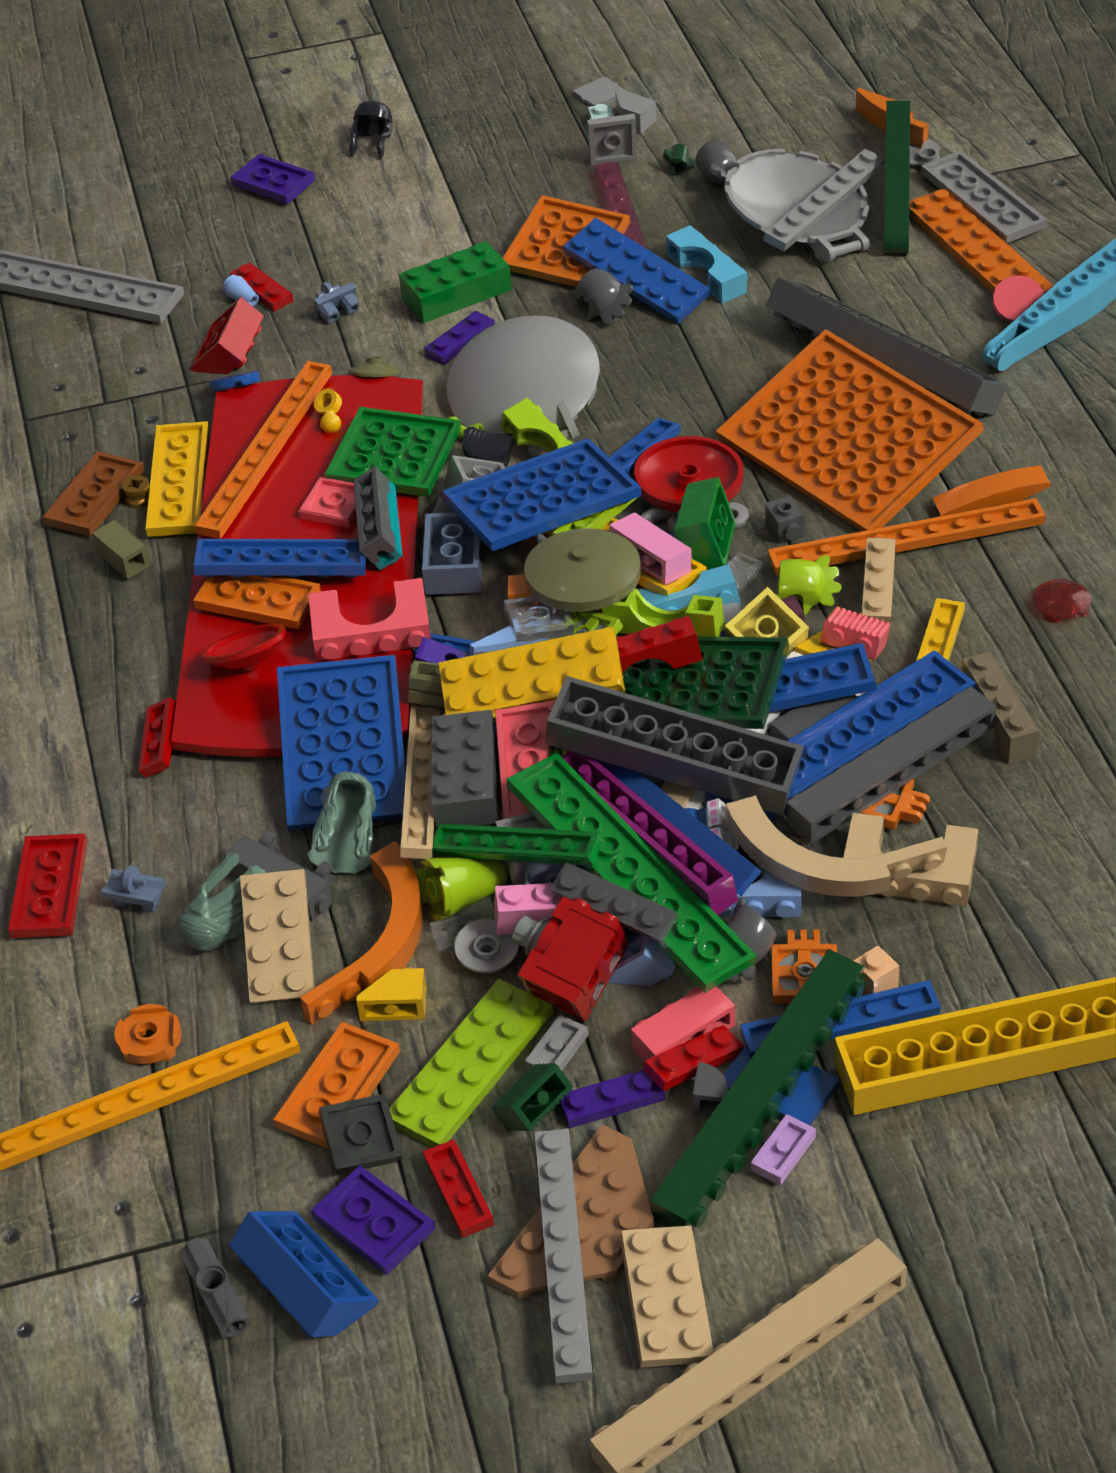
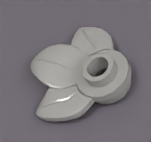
M928 139L922 144L921 148L910 146V165L921 166L939 159V145Z

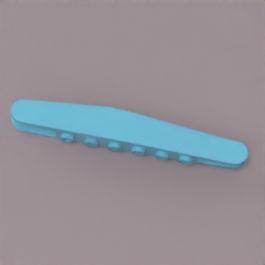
M1116 238L1063 277L999 335L993 338L983 350L982 361L999 371H1004L1015 362L1086 322L1109 305L1116 298Z

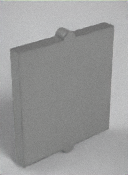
M603 76L573 90V95L582 100V103H586L591 107L597 104H609L616 101L615 90L617 88L624 89L618 86L617 82L614 83Z

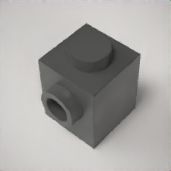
M791 496L765 503V524L778 544L804 537V515Z

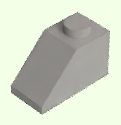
M619 88L615 90L618 116L634 114L636 133L642 134L657 121L656 101Z

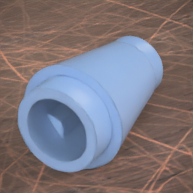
M231 275L225 280L223 290L227 297L233 300L242 297L253 307L257 304L259 296L242 276Z

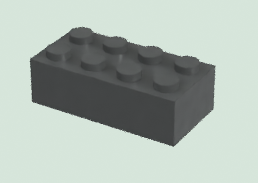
M492 710L432 716L431 806L437 828L439 823L481 826L495 824V821H499L498 745Z

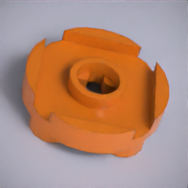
M159 1004L141 1005L130 1010L131 1015L125 1018L124 1021L122 1018L118 1021L114 1037L117 1048L127 1063L151 1064L159 1061H168L175 1056V1049L181 1042L182 1031L178 1017L168 1012L166 1007ZM146 1031H153V1036L147 1038L141 1037L146 1035Z

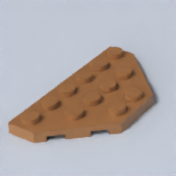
M602 1124L572 1164L583 1281L602 1278V1281L616 1279L625 1268L620 1241L621 1230L654 1227V1217L632 1139ZM541 1206L488 1274V1283L516 1299L532 1297V1292L548 1289Z

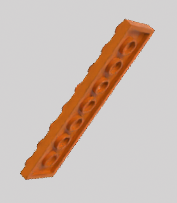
M940 189L909 201V216L991 293L994 294L996 286L1003 279L1010 276L1022 275L1033 279L1040 285L1044 294L1054 286L947 190Z

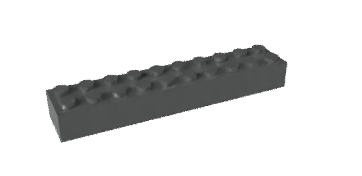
M777 277L766 303V307L774 310V316L783 320H792V325L802 330L809 329L813 331L812 335L815 337L825 329L926 390L935 393L936 396L946 402L957 404L956 408L967 414L972 412L979 416H983L984 413L995 415L1008 386L806 284Z

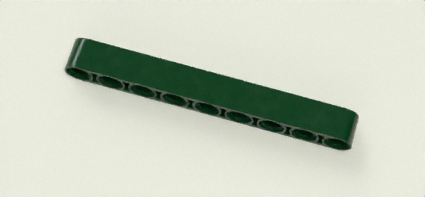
M886 101L884 254H909L910 101Z

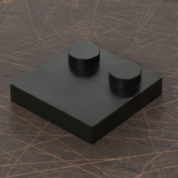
M385 1094L319 1107L318 1114L335 1175L354 1171L360 1165L363 1168H369L401 1161L403 1154Z

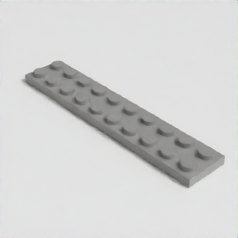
M0 250V290L158 323L163 322L184 296L182 286Z

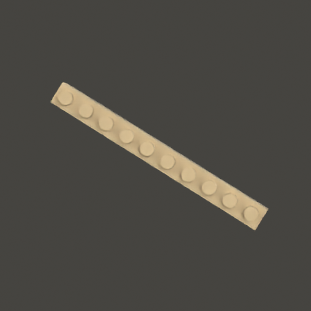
M879 1238L869 1245L860 1246L854 1251L852 1257L842 1264L831 1266L822 1278L813 1284L808 1283L797 1292L796 1296L785 1304L779 1303L774 1306L765 1318L757 1323L748 1324L741 1331L740 1335L729 1343L718 1345L711 1355L699 1364L693 1363L688 1366L682 1373V1376L672 1383H665L658 1387L652 1397L642 1404H635L628 1408L623 1417L612 1425H605L598 1429L593 1438L590 1439L593 1461L603 1473L647 1472L906 1287L907 1267Z

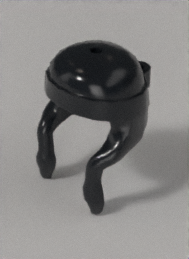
M365 101L360 103L354 112V121L349 130L351 138L349 154L353 157L357 150V137H367L377 133L379 135L377 153L379 158L382 159L384 156L385 138L389 139L392 133L393 121L391 111L384 103Z

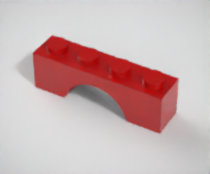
M689 616L616 638L622 673L632 664L644 659H660L669 663L674 669L703 660L697 635Z

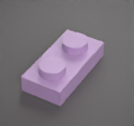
M786 1114L751 1161V1171L781 1186L816 1138V1129Z

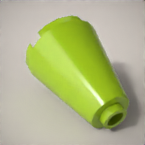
M478 858L425 859L420 862L424 864V867L418 869L417 873L423 904L429 902L432 911L428 913L436 921L445 920L495 893V886H505L506 880L509 877L505 863L500 860Z

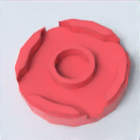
M1022 275L1010 276L1003 279L996 286L992 298L993 309L999 318L1005 319L1011 324L1042 297L1044 292L1040 285L1031 278Z

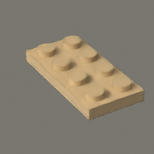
M305 870L241 875L250 1004L298 1000L301 996L315 988Z
M692 1226L621 1230L620 1241L640 1368L699 1364L711 1355L713 1345Z

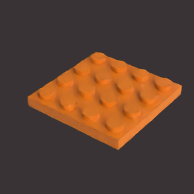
M541 195L503 259L509 264L511 272L577 287L579 280L590 269L566 255L563 246L595 218L624 235L631 223L630 215Z

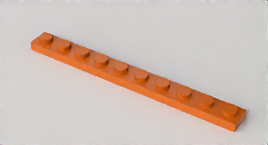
M312 361L306 362L194 525L196 534L218 539L223 537L315 400L317 394L332 375L331 365Z
M1037 498L768 549V560L775 576H778L780 561L786 559H804L816 562L819 557L828 555L830 557L829 566L866 559L867 538L896 539L895 553L1043 525L1045 524L1046 515Z

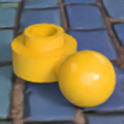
M330 388L320 391L314 400V408L323 415L320 420V427L325 433H335L341 427V420L336 413L341 407L342 399L339 394Z

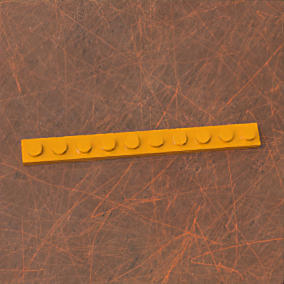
M288 1021L2 1132L0 1133V1171L301 1052L299 1043Z

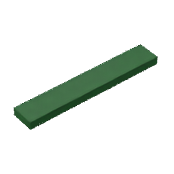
M439 823L433 838L432 854L445 857L565 864L568 862L575 865L594 866L603 836L599 832Z

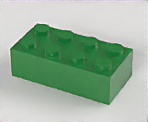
M487 241L399 273L401 297L423 323L512 290L509 264Z

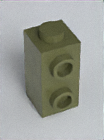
M115 520L92 532L97 554L127 579L150 567L146 546Z

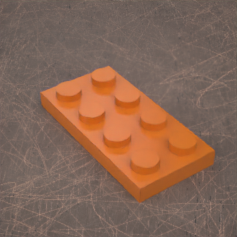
M217 575L206 579L193 602L195 609L268 624H282L284 627L299 630L310 612L308 594L321 592L318 583L278 575L268 578L260 577L259 575H245L239 578L230 575Z
M341 1022L273 1119L275 1128L328 1149L318 1114L319 1107L370 1097L399 1054V1043Z

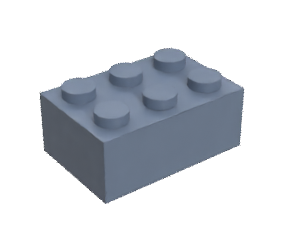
M455 512L426 514L422 562L425 595L480 593L482 587L483 541Z

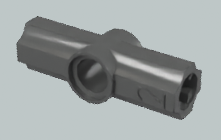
M196 1237L186 1242L183 1249L179 1251L180 1257L200 1294L202 1304L208 1309L222 1338H235L243 1334L246 1327L250 1325V1320L229 1282L227 1271L219 1263L207 1238L199 1239Z

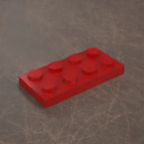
M85 833L25 836L8 927L10 938L73 935L88 843Z

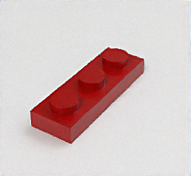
M250 262L230 272V276H242L259 296L258 301L273 312L294 302L293 294Z
M171 697L147 707L138 770L145 778L170 767L171 738L176 702Z
M722 1025L645 1060L643 1070L662 1091H666L696 1077L699 1062L716 1068L737 1058L744 1045L725 1025Z
M455 1139L423 1151L424 1161L461 1237L464 1238L494 1226V1218Z

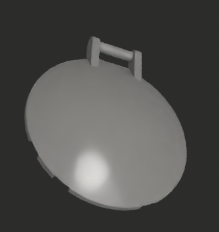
M785 149L757 151L740 158L735 162V166L731 170L729 169L725 180V193L728 202L737 214L754 227L766 232L838 172L842 166L833 161L830 164L818 160L819 155L799 151V155L786 153ZM861 185L797 241L806 242L826 262L834 260L836 256L854 251L863 252L868 250L870 246L869 240L859 230L869 212L868 195L865 188ZM842 238L849 242L835 247L829 243Z
M537 315L516 317L502 321L485 329L471 339L455 358L447 379V398L454 416L461 420V425L465 427L481 423L484 431L488 433L504 434L500 428L502 412L528 397L534 405H538L542 409L543 414L551 423L553 422L558 426L560 432L567 440L571 438L572 440L578 439L580 434L574 421L578 418L577 414L585 405L589 406L597 391L596 385L600 376L598 354L588 336L578 327L567 321ZM525 445L531 458L538 456V452L545 450L535 445Z

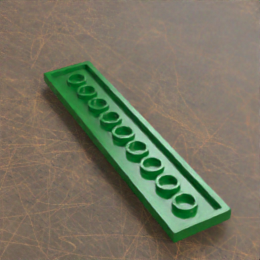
M558 753L507 778L506 787L547 829L599 832L603 836L594 866L582 865L588 872L675 911L678 917L662 944L656 943L704 993L756 963L757 955Z

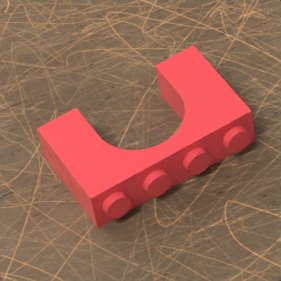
M422 578L394 582L396 608L394 612L385 620L370 625L354 624L342 617L337 590L309 593L316 660L322 661L420 647L423 637L431 639Z

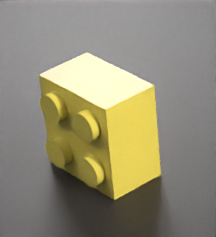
M768 587L725 625L726 637L788 638L790 647L787 656L795 650L798 644L808 638L809 627Z

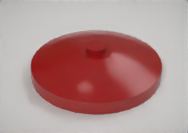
M681 436L660 441L646 449L636 461L634 477L635 482L641 486V496L647 502L667 511L678 512L682 505V496L685 494L687 484L719 477L729 502L738 494L743 485L744 469L741 458L728 445L706 437Z

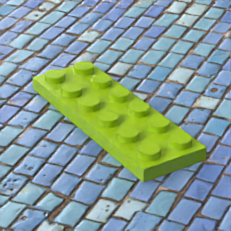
M498 979L389 1108L395 1128L430 1147L448 1142L551 1017L553 1005Z

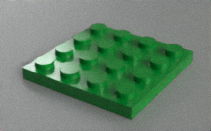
M359 407L325 472V478L354 483V479L376 466L395 485L396 492L429 497L461 431V420Z

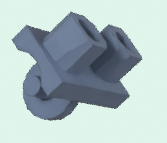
M328 282L321 284V292L316 294V299H314L315 311H313V316L316 320L322 317L328 324H331L339 318L340 313L338 310L341 308L347 314L358 311L359 301L355 296L356 286L353 282L342 287L339 285L332 287Z
M129 865L125 871L116 869L111 871L109 881L102 888L101 895L102 898L113 900L114 906L125 908L132 903L141 905L145 912L154 913L161 902V894L166 886L165 878L140 874L137 866Z

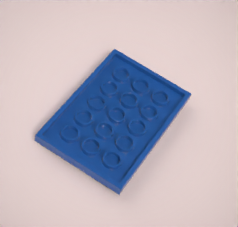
M587 438L445 489L442 493L443 500L494 551L503 549L521 540H528L540 533L552 531L567 523L576 522L594 513L603 512L610 507L627 503L641 496V486Z
M395 655L277 667L288 831L314 829L323 806L320 799L323 789L328 786L330 780L336 774L347 771L363 775L373 786L376 810L372 813V822L403 819L406 768Z

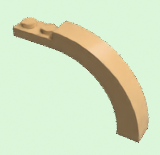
M756 795L727 803L725 808V821L732 835L751 859L770 874L790 885L824 895L856 897L889 891L891 878L901 879L908 876L911 872L920 869H934L941 865V863H944L947 851L943 837H939L872 857H831L808 850L782 834L763 812Z

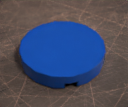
M251 371L213 379L208 382L212 391H219L259 382L260 374L259 371Z

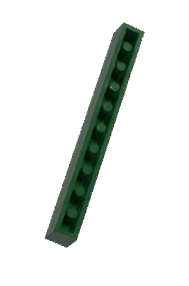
M829 949L650 1200L651 1211L655 1220L668 1227L692 1226V1231L695 1227L700 1228L708 1215V1208L711 1203L719 1201L724 1194L729 1177L732 1174L736 1175L741 1170L745 1154L750 1148L754 1149L759 1144L763 1128L768 1122H774L779 1114L781 1102L785 1097L789 1098L792 1096L802 1072H808L815 1061V1053L820 1046L824 1048L828 1044L832 1036V1029L837 1022L842 1023L852 1000L854 998L858 999L862 995L866 986L863 965Z

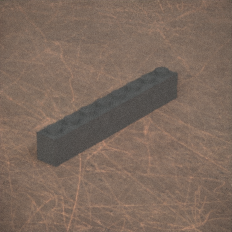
M971 686L961 693L955 694L950 700L939 707H934L923 717L910 722L904 729L886 737L883 742L872 749L864 751L853 761L840 766L834 773L816 781L813 786L802 793L794 795L787 801V824L810 844L816 842L852 819L853 813L863 812L994 728L996 705Z

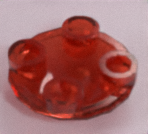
M1049 580L1038 586L1033 595L1034 605L1044 614L1045 620L1051 623H1057L1061 619L1085 617L1089 613L1091 603L1089 591L1083 585L1072 580Z

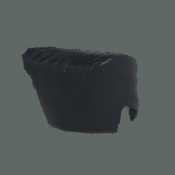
M469 426L464 430L462 438L464 455L467 458L501 462L506 468L510 462L513 434L488 433L487 431Z

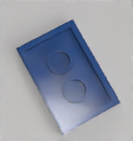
M745 1047L724 1073L728 1090L751 1059ZM812 1065L808 1072L803 1071L798 1078V1085L792 1096L789 1098L785 1097L781 1102V1108L776 1118L782 1120L787 1114L811 1126L839 1087L840 1078Z

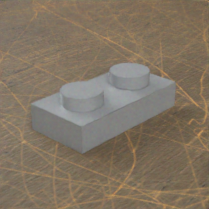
M559 1015L526 1058L525 1068L530 1070L535 1064L556 1063L563 1070L588 1037V1027Z

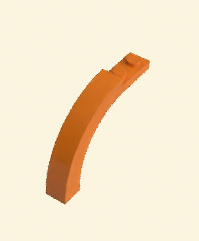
M396 841L370 856L373 877L384 887L392 902L391 913L385 930L378 941L361 958L300 997L304 1018L311 1025L322 1018L328 1017L334 1010L348 1001L354 1000L357 995L391 969H404L414 954L419 942L423 922L420 888L411 860L400 857L401 847Z

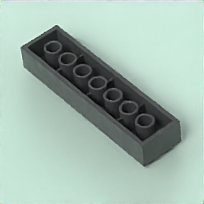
M566 676L547 719L545 744L733 801L756 795L763 810L783 815L799 770L804 747Z

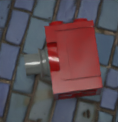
M562 896L550 921L543 918L537 922L524 916L517 923L512 936V942L526 948L525 953L528 956L517 975L528 993L585 1023L621 961L624 951L626 952L629 943L624 934L625 931L619 923L620 920L616 916L606 911L599 914L591 910V906L580 898L574 897L571 900Z

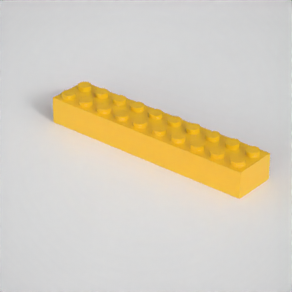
M1116 977L835 1037L834 1063L853 1115L1116 1058Z

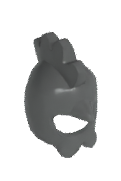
M711 140L705 143L697 152L696 165L700 173L708 181L718 186H725L726 175L729 169L731 170L735 166V162L738 159L724 141Z
M596 268L584 274L579 280L576 290H572L570 294L576 302L589 305L586 316L587 321L601 317L606 325H611L615 317L619 319L624 317V307H628L632 302L629 294L632 293L633 286L628 283L621 284L611 273Z
M741 897L736 902L733 910L734 915L727 925L757 955L756 963H758L773 946L777 933L761 915L747 905H744L746 899ZM754 965L731 977L728 981L735 982L740 976H743L747 981H751L755 975Z

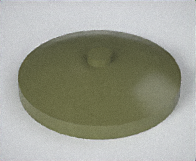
M584 528L564 531L540 542L529 553L525 561L524 572L528 590L538 601L559 610L583 612L611 606L628 596L639 582L641 566L638 551L630 541L610 531Z

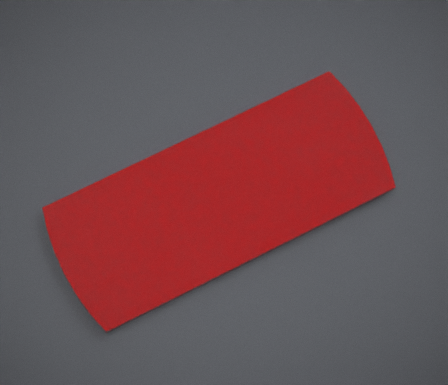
M330 376L321 391L330 388L340 395L342 404L336 413L341 420L340 429L335 433H325L321 429L320 420L323 415L314 408L313 401L221 539H359L357 517L351 527L346 528L300 519L298 511L319 477L325 478V472L359 407L423 415V380L391 376ZM295 378L254 383L216 391L200 517ZM396 492L403 557L396 563L379 570L366 557L365 576L348 578L344 575H331L326 578H320L315 575H302L293 579L320 584L321 592L337 590L340 613L344 619L351 623L370 625L385 620L396 608L394 582L416 579L419 496ZM198 534L197 540H198V539H218V538H213V537H209V536H204V535H199V534ZM193 568L171 738L173 750L223 756L283 757L277 667L395 655L402 735L403 739L409 738L410 703L408 702L413 648L317 661L309 612L299 630L285 627L286 636L283 642L271 656L260 662L261 665L258 668L244 671L243 668L225 669L211 666L203 661L201 655L206 647L233 633L268 623L195 609L193 600L208 577L194 575ZM278 575V576H283V577L292 578V577H289V576H287V575Z

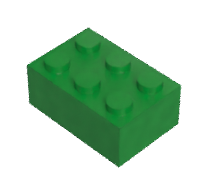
M719 477L687 484L685 494L682 496V505L677 513V523L673 527L674 537L691 548V559L706 566V570L724 566L727 563L736 521Z

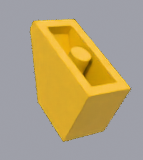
M424 968L391 969L357 995L356 1001L360 1021L425 1019L427 986Z

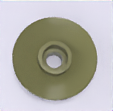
M370 356L367 357V362L350 368L349 374L363 377H387L400 374V369L391 364L383 363L382 357Z

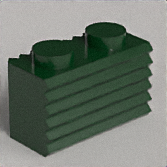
M556 1063L535 1064L492 1106V1110L507 1131H533V1127H537V1122H542V1118H546V1113H550L551 1109H555V1104H559V1100H564V1096L568 1095V1091H572L573 1086Z

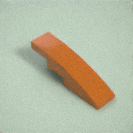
M858 88L856 90V111L869 122L886 132V101L896 100ZM910 112V144L921 148L922 144L928 140L929 124L913 119V112Z
M1041 465L989 475L957 486L932 499L940 515L945 516L968 510L992 507L997 504L1002 505L1023 501L1052 485Z

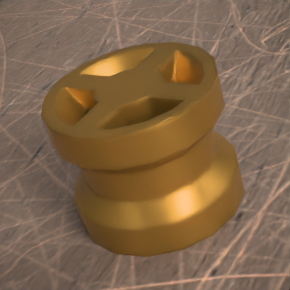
M133 475L126 478L122 482L126 505L134 509L146 507L149 500L148 479L141 475Z

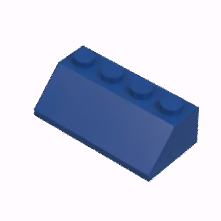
M249 1211L229 1244L238 1255L239 1261L244 1266L250 1268L259 1278L258 1281L261 1286L269 1290L278 1299L280 1307L290 1313L300 1324L301 1330L310 1337L336 1336L373 1309L379 1302L377 1297L296 1211Z

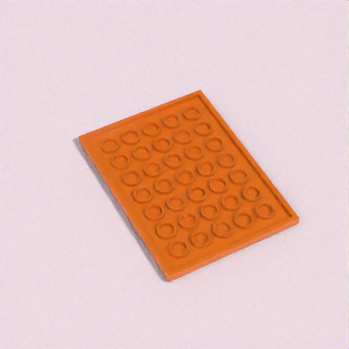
M825 329L716 430V434L720 440L858 530L867 531L884 527L984 431V427L980 421Z

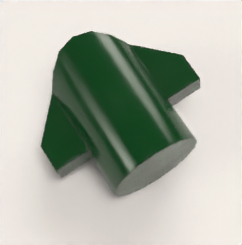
M675 144L671 151L665 149L663 152V158L669 163L670 170L674 175H680L695 166L696 160L689 158V149L684 144Z

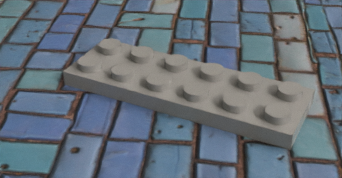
M961 150L921 165V174L939 189L947 190L1006 243L1047 228V219Z

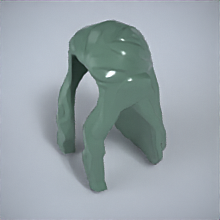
M348 771L340 772L330 780L328 786L321 793L320 799L323 806L313 829L312 847L307 856L316 867L323 861L333 865L334 870L330 872L332 874H355L364 870L371 863L370 848L373 840L372 813L376 810V799L372 784L363 775Z
M230 852L221 865L212 870L208 879L200 886L195 899L183 911V914L178 917L177 925L183 939L198 951L219 950L223 942L244 933L240 877L214 897L207 898V894L239 863L238 853ZM258 865L250 866L243 875L267 872Z

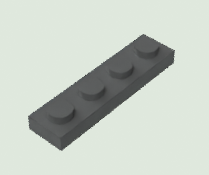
M568 862L564 864L550 888L553 894L561 898L564 896L573 900L574 897L584 900L591 906V910L599 914L603 911L611 913L620 920L621 926L660 944L663 943L678 917L675 911Z

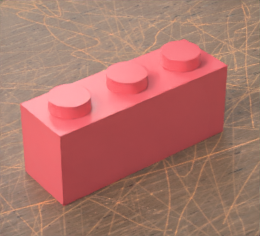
M717 986L706 993L699 987H696L688 995L674 1003L667 1004L660 1012L648 1019L639 1021L635 1027L631 1028L632 1049L645 1062L649 1058L722 1025H725L729 1030L736 1026L735 1005Z

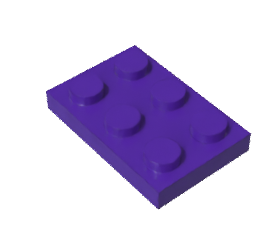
M258 154L231 176L230 179L232 186L288 204L315 181V173Z
M361 1165L311 1209L313 1219L386 1276L435 1230V1222Z

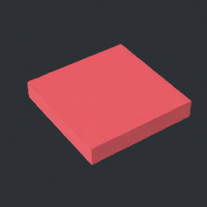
M319 477L298 511L299 518L350 528L357 517L354 483Z

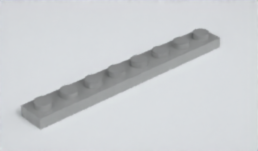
M866 149L861 151L767 230L763 241L783 252L877 173L883 167L885 159Z
M569 1129L535 1132L556 1384L593 1380Z

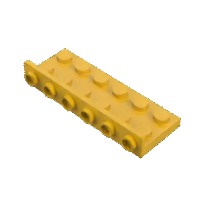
M614 627L438 663L446 712L444 715L492 710L495 723V710L552 700L556 701L566 676L625 692Z

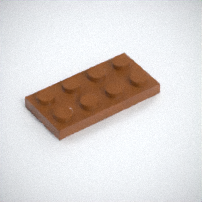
M97 451L43 515L44 524L91 537L92 532L98 529L125 495L122 489V482L130 476L141 475L144 472L143 462Z

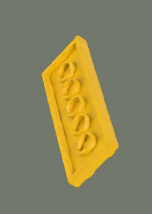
M208 421L156 425L146 519L147 537L196 533L194 525L199 520L201 514L210 433Z

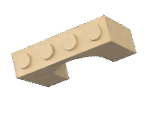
M860 813L852 814L843 858H865L882 854L883 816ZM947 825L944 838L947 851L944 863L931 870L920 869L911 872L908 876L901 879L893 877L890 880L889 891L878 894L919 901L924 900L947 903L949 905L968 906L977 851L978 829Z

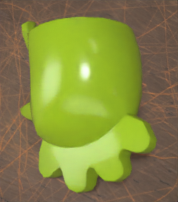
M828 555L819 557L816 562L804 559L781 560L776 595L784 603L792 599L800 600L802 602L803 616H806L812 606L818 603L823 606L832 607L834 605L832 594H837L842 589L840 583L834 582V579L839 575V570L835 566H829L830 557Z

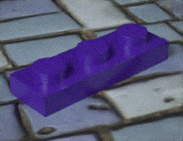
M475 310L424 348L425 356L445 365L456 357L471 339L485 329L495 325L494 319Z
M641 1070L569 1091L568 1095L564 1096V1100H559V1104L570 1129L665 1101V1091H662L646 1072Z

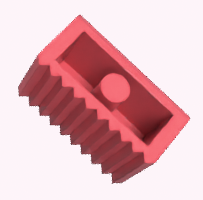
M837 606L824 621L820 643L834 648L863 643L868 659L876 661V658L885 648L890 624L889 622L884 623L883 620L879 621L877 618L873 619L872 616L868 618L867 615L862 616L861 613L851 612L850 609L847 611L845 608L840 609Z

